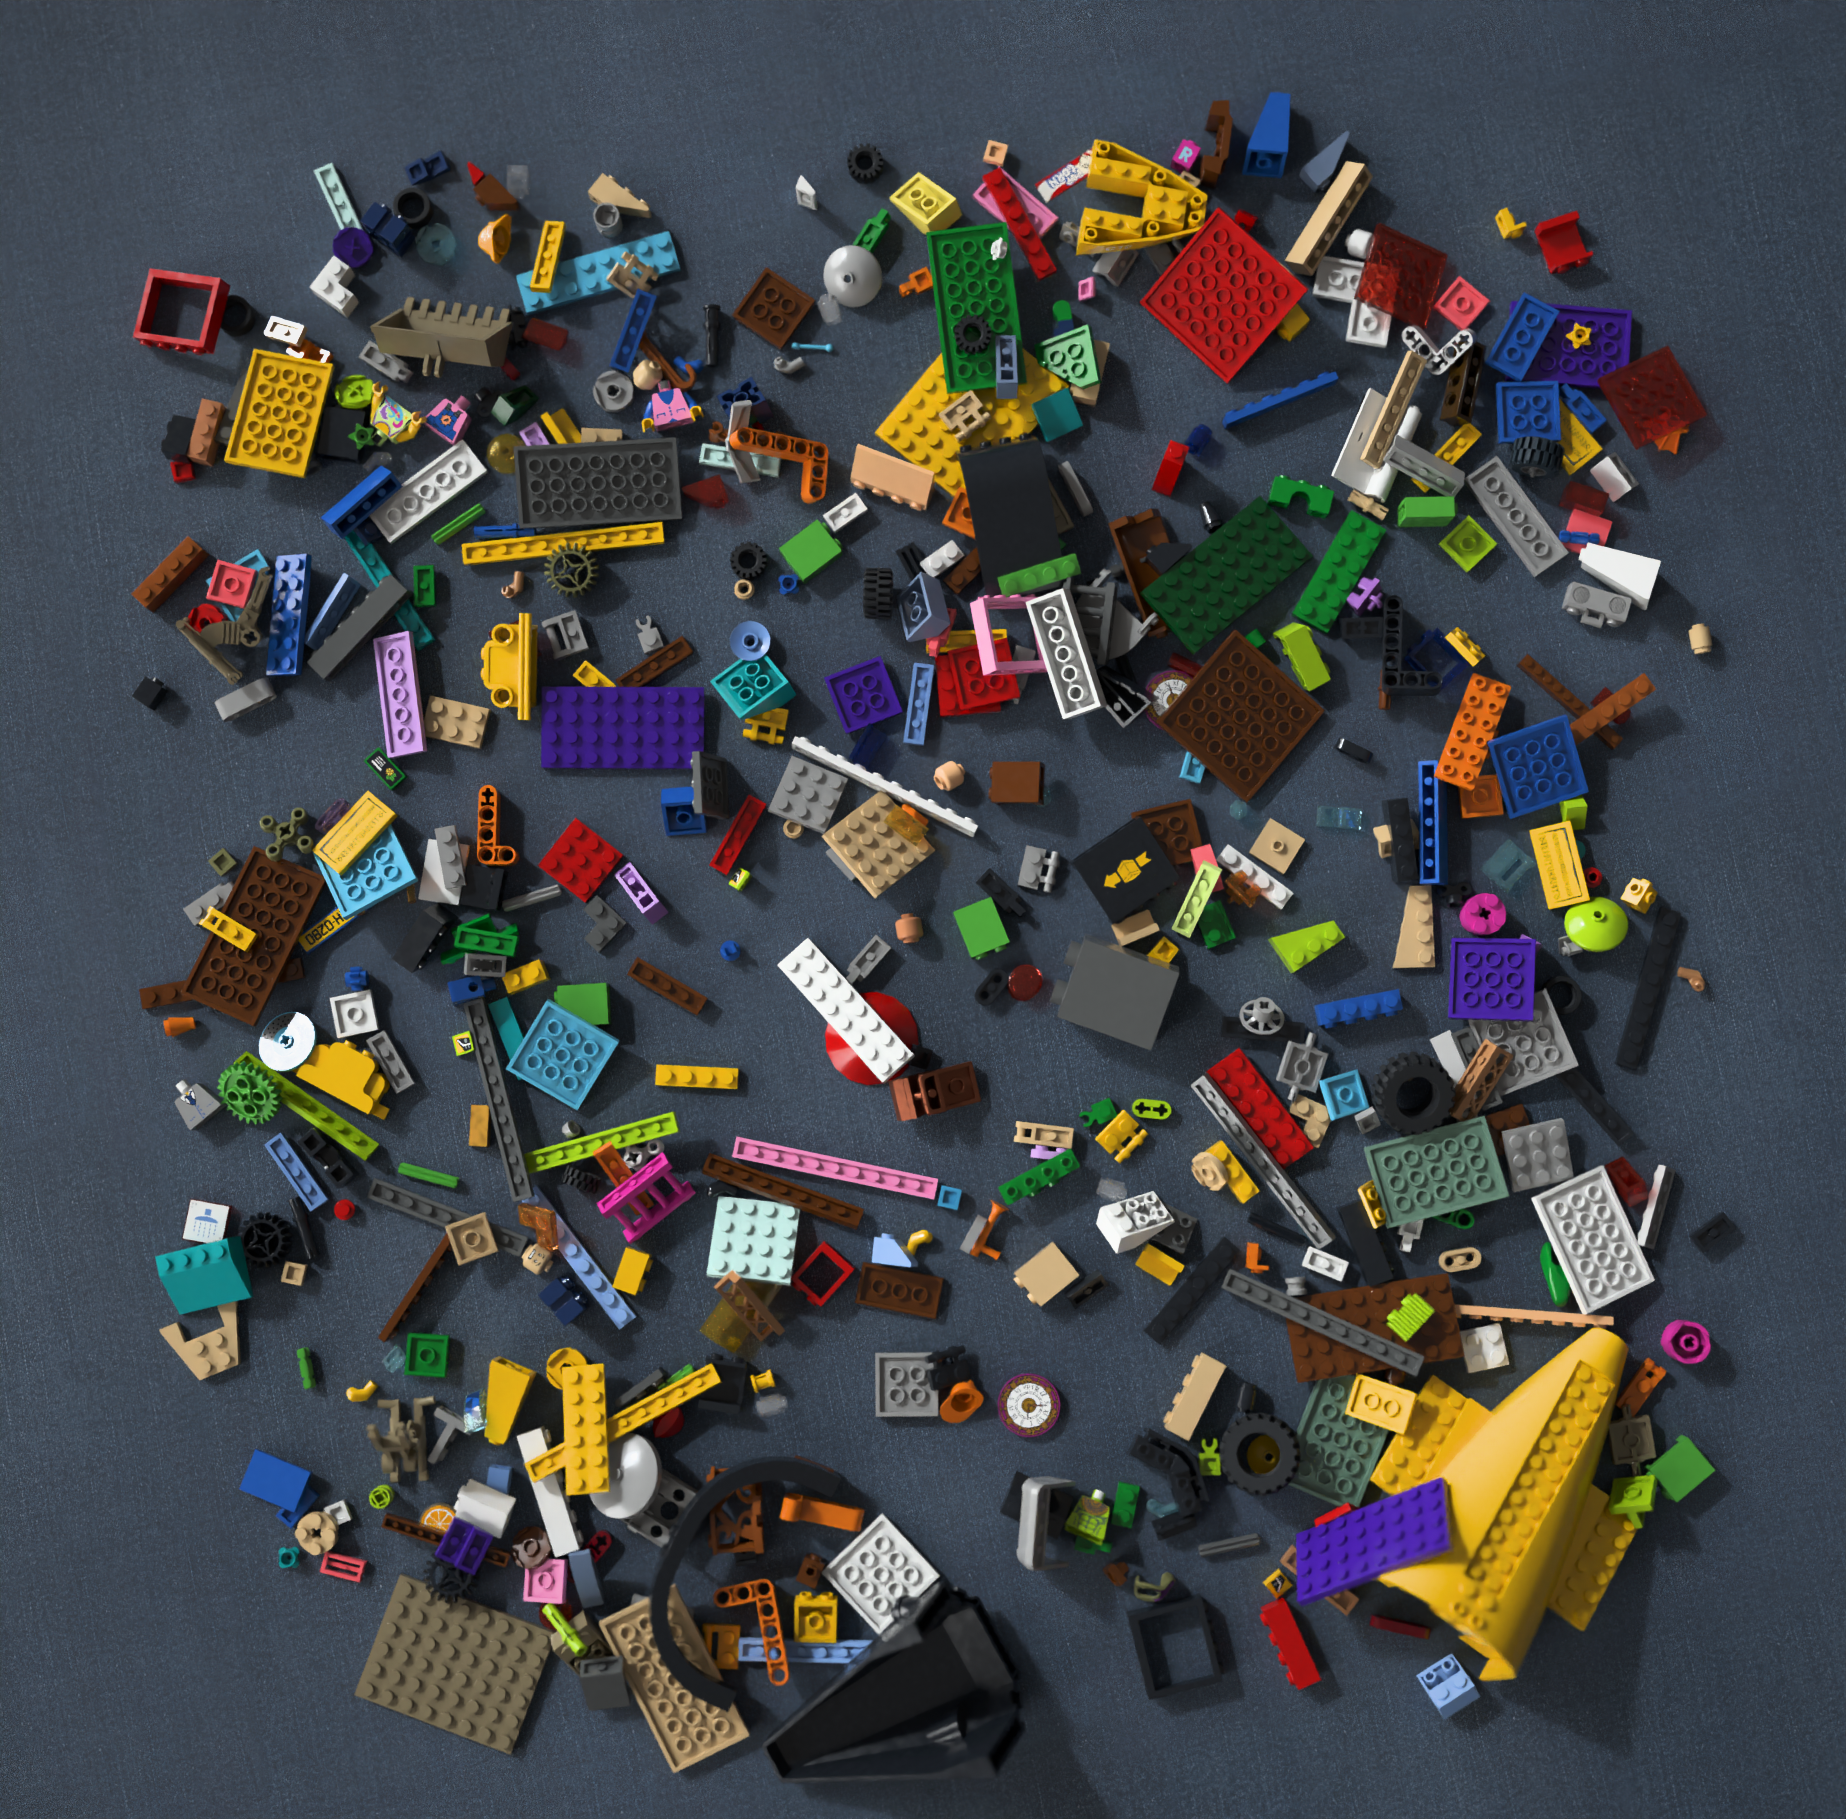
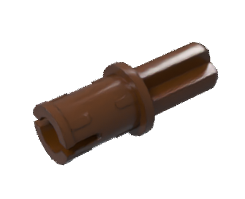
M1380 670L1378 708L1380 710H1390L1391 695H1387L1382 691V670ZM1392 680L1387 681L1386 684L1392 686Z

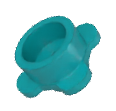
M280 1548L279 1566L281 1568L298 1567L300 1564L298 1560L299 1548Z

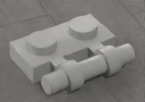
M1026 845L1017 886L1037 890L1040 882L1045 884L1043 891L1051 893L1052 887L1056 883V870L1060 866V853L1052 851L1051 859L1045 858V849ZM1043 865L1049 866L1047 877L1041 876Z

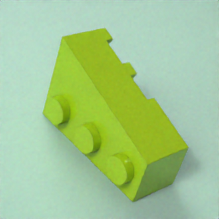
M1293 622L1272 633L1275 639L1280 638L1284 646L1282 652L1284 655H1288L1293 665L1291 668L1303 689L1311 691L1331 680L1329 676L1330 669L1325 662L1323 663L1320 657L1322 652L1318 645L1314 644L1312 640L1313 633L1308 626Z
M1333 920L1272 937L1268 941L1290 973H1293L1344 939L1345 936Z

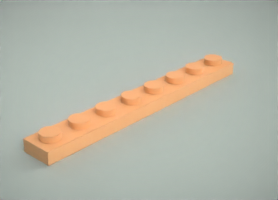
M1454 1304L1457 1318H1461V1314H1469L1471 1319H1482V1315L1490 1316V1320L1502 1321L1503 1317H1510L1511 1322H1523V1319H1531V1323L1544 1324V1320H1550L1552 1325L1565 1326V1322H1573V1326L1586 1327V1323L1594 1324L1593 1328L1606 1329V1325H1613L1614 1317L1603 1315Z

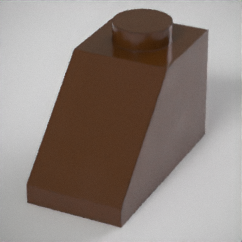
M491 173L473 188L476 195L474 199L481 207L486 206L490 211H518L521 209L518 201Z

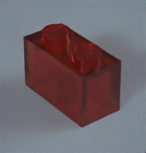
M1570 481L1564 487L1558 506L1570 510L1577 509L1599 517L1604 512L1610 493Z

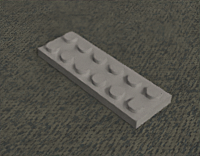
M1498 456L1464 478L1465 485L1534 577L1569 553Z

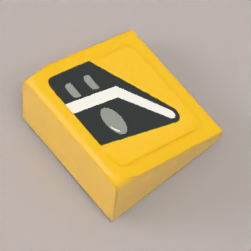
M1279 1569L1263 1581L1264 1585L1276 1599L1292 1586Z

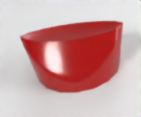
M679 1407L653 1419L655 1437H670L682 1429L685 1418Z

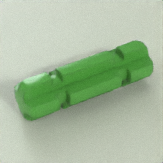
M309 1348L298 1349L297 1356L301 1360L299 1361L301 1377H304L302 1381L304 1389L313 1388L316 1386V1381L312 1377L314 1371L312 1361L308 1357L310 1356Z
M691 1364L686 1365L683 1371L679 1370L668 1378L666 1383L663 1382L658 1385V1390L660 1391L696 1372Z

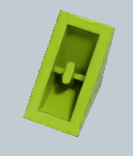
M1579 795L1559 802L1562 822L1571 821L1573 830L1585 829L1588 806L1583 796Z

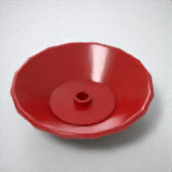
M858 993L909 1050H911L912 1044L918 1045L917 1025L907 1007L895 997L883 993ZM828 1022L825 1032L826 1051L834 1067L851 1081L864 1085L883 1084ZM909 1064L904 1065L888 1081L901 1076Z

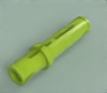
M554 1603L547 1604L543 1608V1613L561 1634L563 1642L570 1646L577 1657L585 1654L588 1647L579 1638L578 1631L569 1625Z

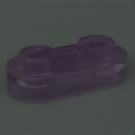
M344 798L337 799L317 820L315 828L322 834L328 833L350 810V804Z

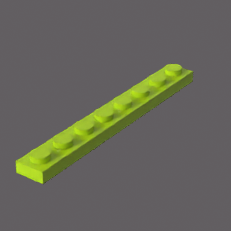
M246 1051L233 1063V1065L236 1062L241 1064L245 1061L249 1065L252 1062L254 1068L260 1065V1071L268 1070L267 1076H274L271 1081L273 1083L277 1082L278 1085L275 1088L282 1091L278 1096L283 1098L281 1100L283 1104L366 1161L378 1149L379 1144L249 1052Z
M670 1112L528 1152L524 1155L529 1174L593 1157V1152L609 1141L612 1142L617 1150L678 1133L680 1128L676 1112Z

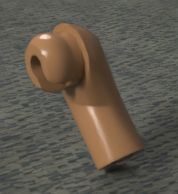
M515 572L514 582L502 588V595L506 598H514L521 593L525 573Z
M1679 967L1678 977L1688 979L1695 991L1700 992L1704 990L1705 981L1699 971Z

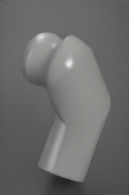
M777 357L774 360L776 370L786 374H792L805 366L801 357L792 362L785 361L783 357Z

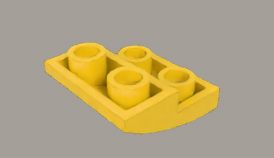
M1373 1180L1368 1181L1360 1186L1358 1191L1373 1227L1377 1228L1386 1223V1214L1381 1207Z

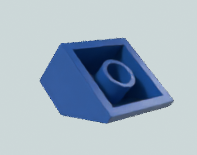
M692 787L661 789V808L666 836L707 833L706 816L695 814L693 809L694 790Z

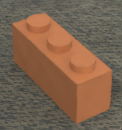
M203 398L201 400L186 455L194 463L214 466L219 444L214 439L227 409L220 402Z

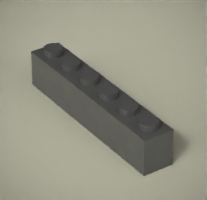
M390 574L383 577L379 582V586L366 595L365 601L352 610V615L338 625V630L324 640L323 646L311 653L307 663L323 679L330 682L413 593L393 575Z

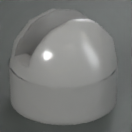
M570 1120L562 1127V1133H565L566 1138H574L580 1134V1127L575 1121Z

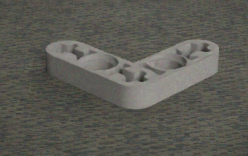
M1417 325L1405 328L1402 333V339L1407 346L1427 360L1425 367L1433 375H1440L1447 371L1475 344L1477 339L1475 331L1467 328L1457 333L1439 350ZM1414 331V332H1415L1414 338L1411 339V338H1410L1411 332ZM1465 335H1468V341L1460 345L1459 342L1465 338ZM1422 345L1429 347V355H1424L1421 352ZM1449 347L1456 349L1457 354L1455 357L1449 356ZM1444 358L1446 361L1443 362L1440 365V368L1437 369L1435 367L1437 365V362L1441 361Z

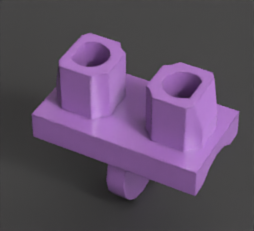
M1363 577L1358 585V588L1364 591L1362 595L1359 596L1352 592L1347 598V603L1354 608L1355 614L1359 617L1366 609L1372 611L1374 607L1381 609L1383 603L1380 601L1383 597V594L1380 593L1382 587L1379 585L1380 580L1377 578L1371 580Z

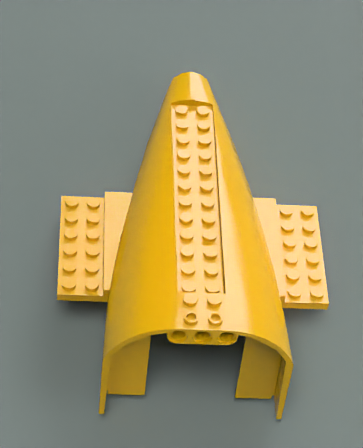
M1601 1328L1590 1329L1519 1385L1491 1412L1472 1398H1465L1435 1375H1431L1417 1397L1406 1435L1396 1433L1370 1478L1373 1483L1392 1496L1441 1476L1447 1481L1453 1549L1392 1573L1379 1576L1373 1580H1379L1387 1587L1398 1586L1430 1604L1429 1607L1432 1611L1466 1634L1459 1635L1458 1638L1486 1658L1489 1657L1478 1678L1481 1681L1514 1679L1546 1607L1580 1631L1585 1630L1638 1529L1634 1528L1632 1521L1628 1520L1626 1513L1611 1514L1609 1511L1610 1496L1592 1484L1607 1435L1629 1349L1620 1337Z

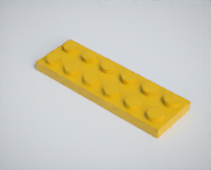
M605 1364L562 1367L567 1495L610 1492Z

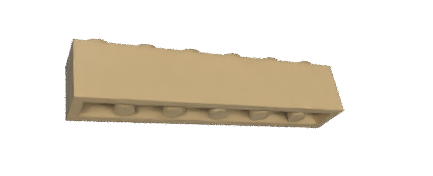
M1345 162L1285 259V262L1294 273L1312 276L1373 178L1365 164Z

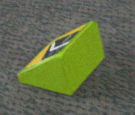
M739 868L729 881V885L742 892L752 875L748 871Z
M470 1031L452 1036L457 1056L475 1052Z

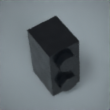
M173 414L172 420L167 424L166 438L161 442V450L166 459L187 464L191 463V460L186 455L196 419Z

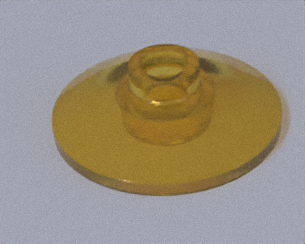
M502 434L490 442L487 448V459L493 469L505 474L515 472L513 447L525 446L519 437L512 434ZM509 449V453L506 455L502 454V451Z

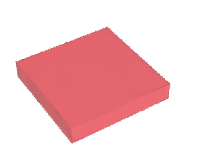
M1459 276L1433 308L1462 331L1472 324L1490 303V300Z
M1573 509L1566 531L1570 533L1572 531L1587 532L1589 535L1591 533H1598L1600 540L1597 545L1605 546L1613 521ZM1570 541L1567 543L1562 542L1566 550L1577 554L1581 553L1582 548L1586 549L1588 544L1570 543Z
M217 560L206 598L244 609L250 600L258 571Z

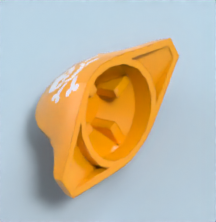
M505 214L497 221L489 222L478 238L479 246L491 256L492 261L496 264H499L510 246L511 217Z

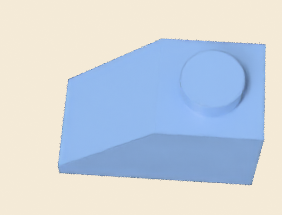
M882 1233V1237H874L872 1262L918 1267L917 1260L901 1239H894L893 1234Z

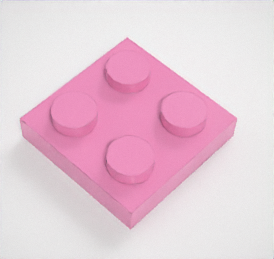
M549 1558L544 1565L537 1569L529 1570L525 1568L524 1601L565 1603L568 1559Z

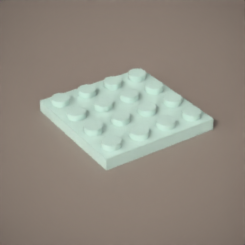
M718 1196L707 1277L724 1278L733 1270L743 1281L790 1286L800 1209L779 1202Z

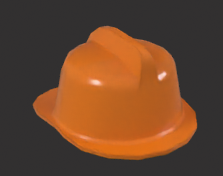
M972 1380L957 1383L951 1389L950 1396L940 1407V1415L946 1422H962L981 1406L984 1397L974 1386Z

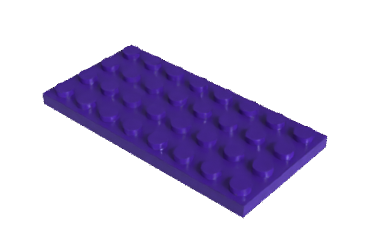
M542 687L541 768L692 769V752H704V687Z
M1441 1476L1338 1517L1327 1524H1320L1317 1528L1315 1526L1296 1534L1297 1602L1301 1606L1308 1605L1376 1579L1379 1576L1392 1573L1452 1550L1448 1488L1445 1478Z

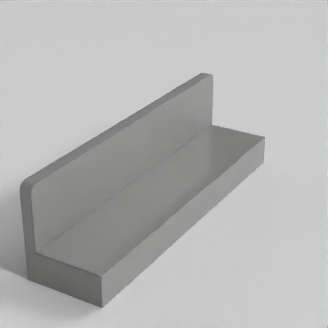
M1397 434L1394 437L1392 447L1384 456V462L1445 496L1455 497L1464 485L1465 473Z

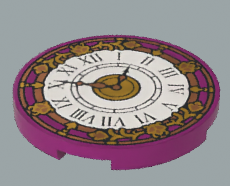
M1175 670L1166 671L1155 676L1147 685L1146 690L1159 697L1145 711L1148 719L1156 727L1162 729L1156 721L1193 679L1189 674Z
M1023 1373L1011 1378L1001 1389L998 1398V1412L1003 1424L1011 1432L1024 1437H1035L1047 1432L1055 1424L1060 1411V1400L1055 1387L1049 1380L1037 1374Z

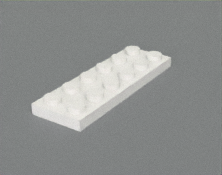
M462 439L402 484L403 487L370 515V518L389 543L393 544L488 472Z

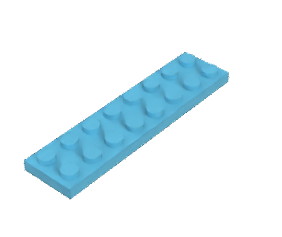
M669 231L558 263L551 293L531 292L530 284L533 271L516 275L527 315L618 289L609 283L606 278L617 262L623 266L627 264V261L621 258L625 251L637 256L638 260L646 266L650 265L653 267V271L659 274L658 277L681 271ZM633 267V269L631 270V272L636 274L638 277H640V275L642 274V272L635 267Z

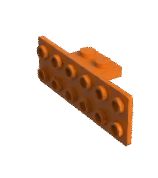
M1476 673L1472 674L1436 768L1435 778L1473 791L1484 760L1489 759L1490 756L1487 741L1497 738L1499 731L1496 728L1511 686Z

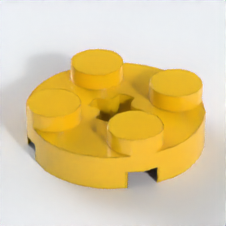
M566 1347L557 1350L549 1357L546 1374L549 1382L554 1387L563 1389L562 1365L564 1363L566 1365L571 1364V1366L588 1365L585 1356L579 1350Z

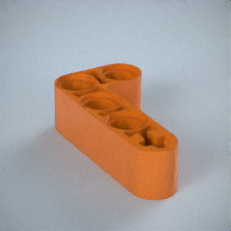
M485 785L479 790L477 858L487 866H514L519 861V853L510 846H499L500 792L491 785ZM490 791L494 794V796H490V803L494 807L489 805V799L486 797ZM493 811V818L488 821L485 820L486 812ZM487 831H492V839L489 841H485V833ZM487 851H491L493 854L489 861L484 860V854ZM512 851L513 858L510 861H505L504 854Z
M785 1493L780 1518L792 1522L804 1520L859 1532L861 1531L865 1510L851 1505L795 1493Z

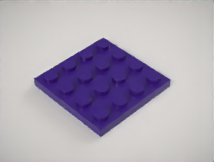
M1452 938L1448 1018L1451 1020L1534 1022L1536 939Z

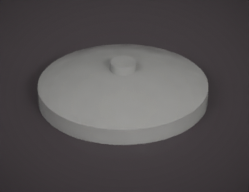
M627 1433L608 1444L610 1492L590 1494L594 1505L599 1511L609 1517L618 1519H629L643 1513L656 1498L662 1480L661 1460L654 1445L641 1435Z

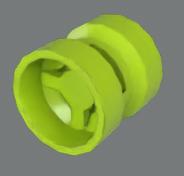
M383 1484L378 1486L369 1495L370 1504L377 1509L386 1507L394 1499V1490L389 1485Z

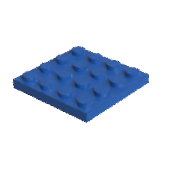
M1564 714L1487 741L1488 750L1510 819L1589 792L1567 715Z

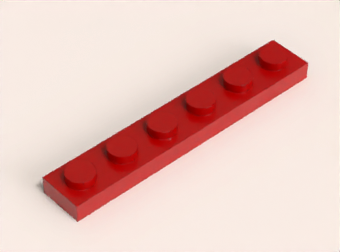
M999 167L983 175L982 180L1037 280L1041 281L1055 274L1057 269L1001 168Z

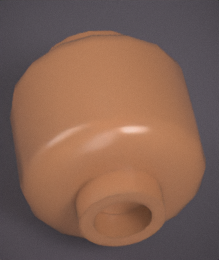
M913 913L903 914L901 919L895 922L897 938L903 941L904 944L919 942V938L923 936L921 919L913 917Z

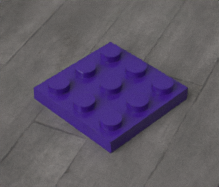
M881 656L824 677L846 735L903 713Z

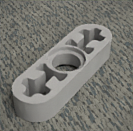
M1066 461L1059 464V472L1081 515L1085 517L1093 513L1092 506L1070 463Z

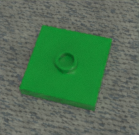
M409 1332L404 1375L446 1378L451 1335Z

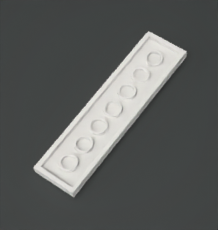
M809 938L803 941L778 964L780 969L883 1084L914 1057L913 1053Z

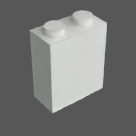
M470 1479L466 1486L462 1485L458 1493V1500L454 1507L457 1510L455 1516L478 1526L497 1538H501L509 1523L516 1499Z

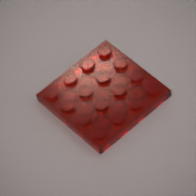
M1379 223L1374 230L1354 299L1410 325H1417L1423 330L1428 324L1448 254Z
M1669 346L1648 354L1597 380L1636 450L1707 415Z

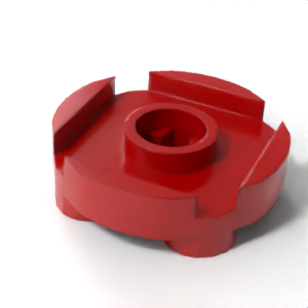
M201 604L198 608L191 610L188 616L191 620L190 626L199 633L206 626L204 625L205 621L209 620L210 624L228 621V616L219 607L212 604Z

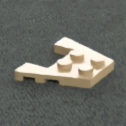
M238 1301L217 1306L225 1325L224 1327L188 1342L185 1339L179 1322L159 1330L199 1380L241 1364L240 1337H238Z

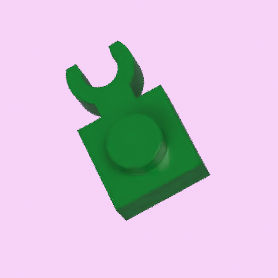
M1110 1098L1091 1105L1092 1112L1083 1111L1079 1114V1117L1084 1115L1089 1117V1121L1083 1124L1084 1127L1090 1126L1093 1120H1097L1099 1125L1117 1116Z

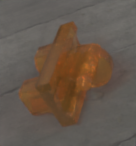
M1242 869L1234 874H1229L1224 881L1229 886L1225 890L1230 896L1226 901L1229 904L1235 901L1238 905H1241L1244 901L1251 908L1262 889L1255 883L1247 889L1243 883L1248 879V875Z

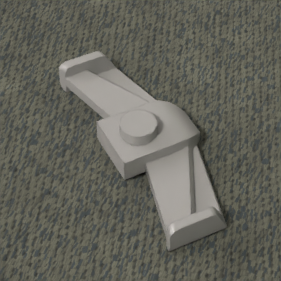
M751 400L738 401L731 405L728 436L725 439L726 450L730 454L741 484L761 481L750 452L734 449L729 441L730 435L742 427L748 428L752 406ZM739 435V439L744 442V438Z

